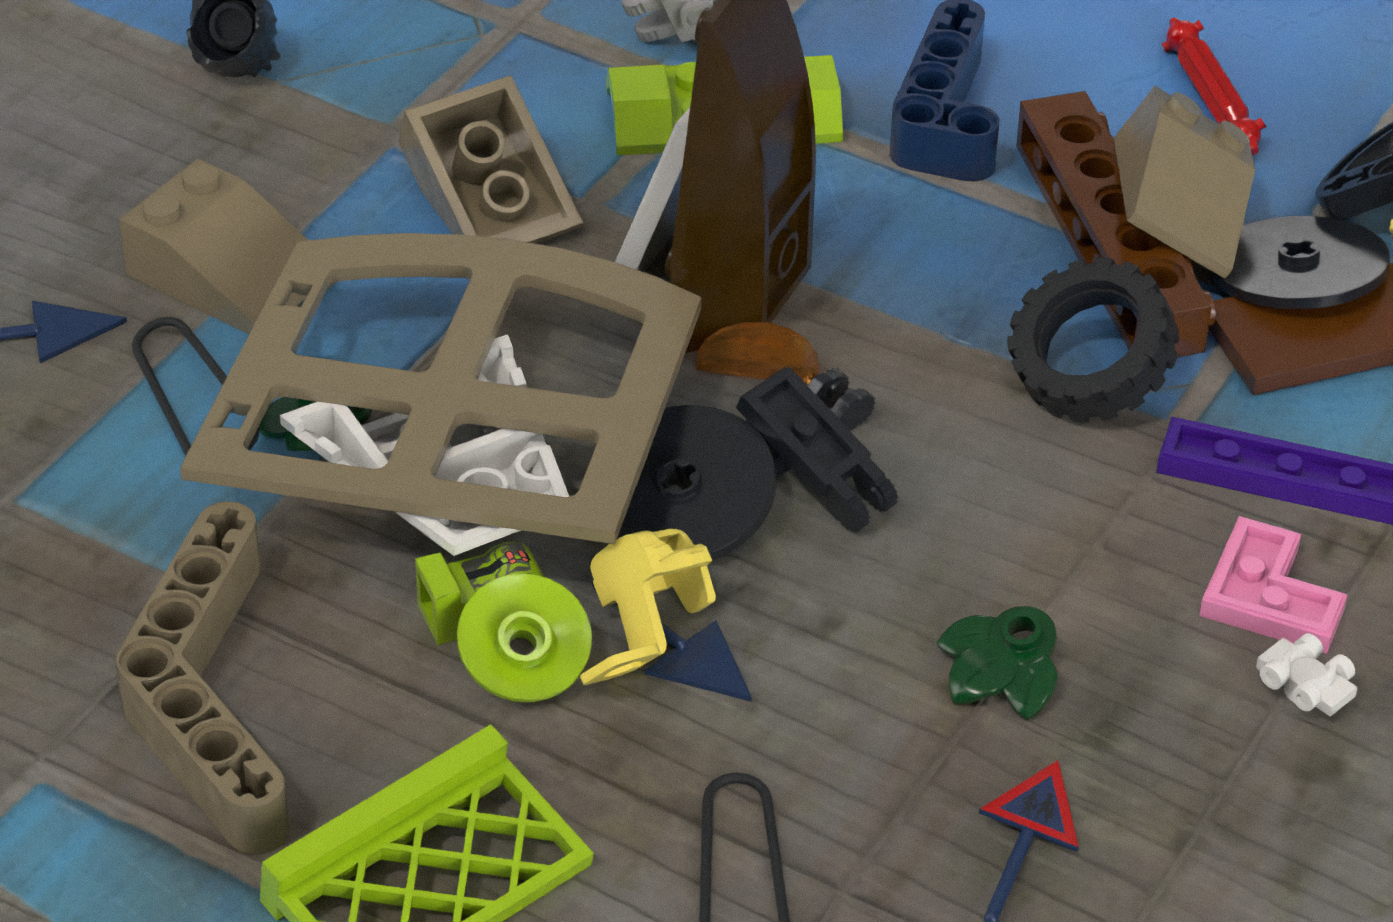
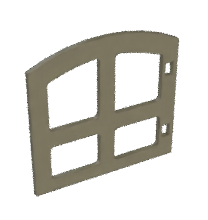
M394 233L351 235L297 242L180 466L182 480L615 544L701 311V297L661 278L613 261L562 248L511 239L459 234ZM394 277L466 278L470 280L431 367L426 371L414 372L295 354L328 287L334 282ZM532 287L605 308L643 324L617 393L614 396L597 398L478 380V376L514 293L518 289ZM291 292L307 296L302 307L285 305ZM279 397L408 415V419L388 463L378 469L247 450L270 403ZM230 412L246 416L240 429L223 427ZM462 424H476L597 443L580 489L575 495L570 497L445 480L435 477L455 429Z

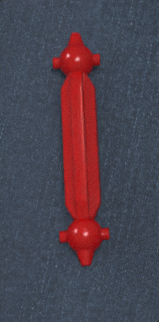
M1171 18L1169 20L1170 27L1166 34L1167 41L1162 43L1163 48L1167 53L1171 50L1178 52L1179 63L1216 123L1220 124L1222 121H1227L1240 128L1250 140L1252 155L1259 152L1258 144L1261 139V130L1267 126L1261 117L1255 121L1249 118L1248 107L1214 53L1204 40L1199 39V32L1204 30L1201 22L1197 20L1192 23L1188 20Z

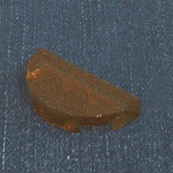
M742 322L721 328L704 340L696 356V370L767 379L787 366L807 385H809L813 377L818 375L817 353L809 341L788 327L769 322Z

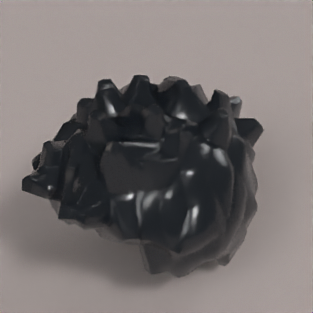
M192 0V10L190 13L191 27L187 29L188 46L192 51V57L205 70L215 72L222 77H242L248 74L256 77L262 69L270 71L272 69L270 61H277L281 57L274 41L277 35L276 22L278 19L269 0Z

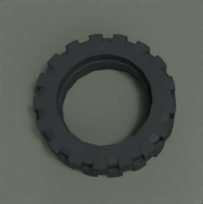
M1101 257L1097 258L1096 263L1086 264L1084 259L1074 261L1068 264V270L1059 274L1057 270H1054L1042 278L1044 284L1037 290L1031 288L1021 299L1024 306L1021 311H1014L1010 322L1013 335L1007 338L1008 351L1014 359L1011 360L1013 368L1032 399L1038 405L1043 403L1048 413L1062 419L1064 414L1070 415L1074 422L1080 423L1089 422L1090 417L1100 416L1102 421L1119 417L1117 411L1129 407L1131 411L1145 403L1143 397L1150 390L1156 393L1166 381L1163 374L1167 368L1173 369L1177 359L1174 344L1179 343V330L1173 320L1175 319L1174 314L1156 281L1148 273L1143 276L1139 267L1133 263L1124 261L1121 266L1116 264L1113 258ZM1098 305H1121L1137 312L1139 315L1140 326L1136 340L1125 356L1107 369L1088 375H1065L1048 366L1047 355L1050 341L1061 325L1078 312Z

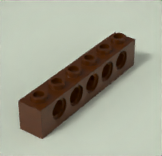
M1086 91L1020 101L1016 147L1079 260L1084 259L1086 264L1096 263L1097 258L1101 257L1113 258L1115 263L1121 266L1124 261L1133 263L1139 267L1143 276L1148 273L1158 284L1174 314L1175 319L1173 320L1179 330V343L1174 344L1177 357L1204 353L1208 328L1214 325L1216 317L1213 298L1207 290L1203 291L1193 275L1189 257L1127 221L1114 139L1109 132L1105 114L1097 112ZM1104 305L1129 350L1138 335L1140 326L1139 315L1137 312L1121 305Z

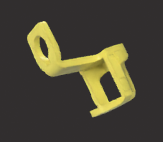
M665 529L656 532L641 531L622 536L616 540L615 544H608L594 556L590 566L594 578V587L602 607L615 603L618 604L629 651L610 656L582 673L580 678L583 685L630 673L665 652L667 643L654 594L673 587L688 613L701 611L715 602L716 595L707 567L712 562L706 546L702 544L694 545L688 535L679 529Z

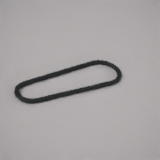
M162 317L148 322L139 329L134 336L132 350L184 454L187 455L191 445L142 351L141 344L143 339L154 329L163 326L177 327L222 386L227 376L186 323L178 318ZM260 425L247 450H251L258 441Z
M738 772L723 774L709 783L705 788L702 800L699 922H710L713 797L720 787L731 783L747 784L754 787L760 793L779 922H790L773 802L769 788L759 778L750 774Z

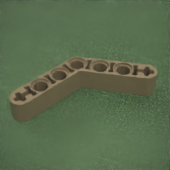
M225 501L205 508L197 517L117 652L115 663L122 711L126 719L231 846L240 852L250 855L265 854L281 846L289 835L285 778L277 765L201 678L256 581L261 568L257 523L254 512L248 506L239 502Z

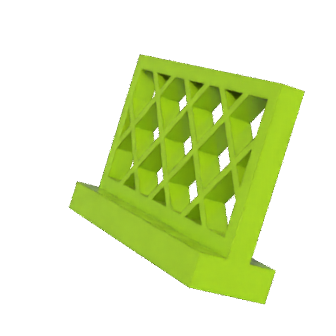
M490 724L264 860L261 867L260 902L276 921L285 916L289 922H326L316 920L305 907L320 896L325 895L352 899L348 922H357L360 901L403 906L400 922H409L411 908L454 913L453 922H461V915L470 916L462 922H503L591 866L594 853L506 757L508 742ZM503 785L520 804L519 818L477 812L478 801L481 797ZM470 805L469 811L462 810ZM527 813H528L534 820L526 819V818H527ZM436 825L466 829L463 853L421 847L423 833ZM474 830L516 836L513 860L471 854ZM524 837L553 841L566 856L552 865L521 861ZM414 839L413 846L405 845ZM379 860L408 863L410 866L406 888L364 883L366 868ZM418 865L460 871L457 895L414 890ZM468 872L510 878L509 891L495 901L464 897ZM354 875H356L355 881L348 880ZM518 879L526 880L517 886Z

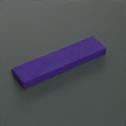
M1171 417L1158 457L1156 470L1158 474L1393 525V464L1177 417Z

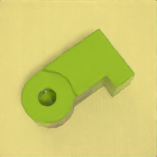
M515 541L496 545L484 555L446 564L441 552L415 558L418 607L437 645L457 640V627L465 604L486 583L510 574L526 573L545 577L531 550L525 544Z

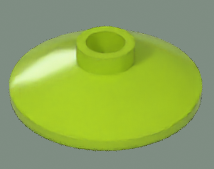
M535 574L505 575L483 585L465 604L457 627L458 652L469 675L491 694L515 702L543 701L559 695L568 689L583 672L592 646L590 622L578 599L561 584ZM516 638L527 639L532 643L534 651L527 655L515 653L510 647V642Z

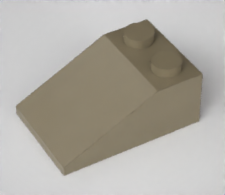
M511 75L405 111L398 140L399 146L421 192L452 234L511 239L538 244L582 228L583 221Z
M1154 86L1113 138L1127 221L1219 276L1226 278L1233 270L1255 174L1250 140L1234 124L1227 121H1222L1218 124L1203 115L1201 108L1186 95L1179 92L1170 95Z
M198 158L119 219L126 275L247 334H250L296 243L309 241L244 179ZM336 282L332 283V284L328 287V289H329L330 287H332ZM291 292L285 305L302 307L307 296Z

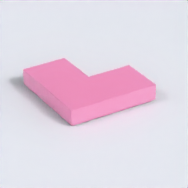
M1239 516L1202 598L1199 616L1278 640L1284 637L1293 644L1304 634L1310 633L1320 640L1323 646V653L1327 654L1344 613L1348 594L1287 577L1299 550L1301 534Z

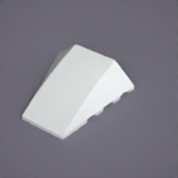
M508 334L495 338L478 376V380L527 387L521 367L517 368L515 363L513 346ZM315 402L280 415V423L284 428L330 463L371 469L381 468L388 463L408 419V415L395 413L361 425L347 406L324 402ZM462 424L455 429L435 477L445 480L569 497L550 445H546L543 434L476 424ZM395 512L453 556L521 531Z

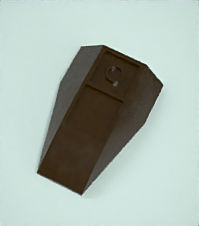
M717 0L712 8H705L696 25L695 42L698 45L673 244L665 264V275L671 278L672 284L701 297V311L685 353L761 337L811 268L816 176L815 122L805 58L787 0Z

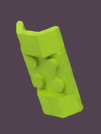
M833 55L805 56L813 102L816 144L843 142L841 90ZM696 62L670 66L647 65L608 68L606 91L607 94H611L617 156L663 153L675 124L690 107Z

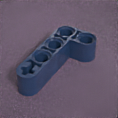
M946 0L938 5L893 103L889 156L892 162L899 167L972 182L984 180L995 171L1000 119L990 108L964 102L981 64L985 11L975 1Z

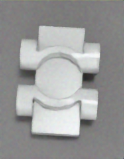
M1304 634L1294 644L1283 637L1257 659L1256 668L1260 670V677L1264 684L1273 690H1277L1284 685V693L1287 698L1303 711H1310L1317 707L1331 717L1356 696L1357 686L1348 681L1355 675L1354 664L1349 658L1341 654L1333 657L1325 665L1316 660L1323 654V646L1320 640L1313 634Z

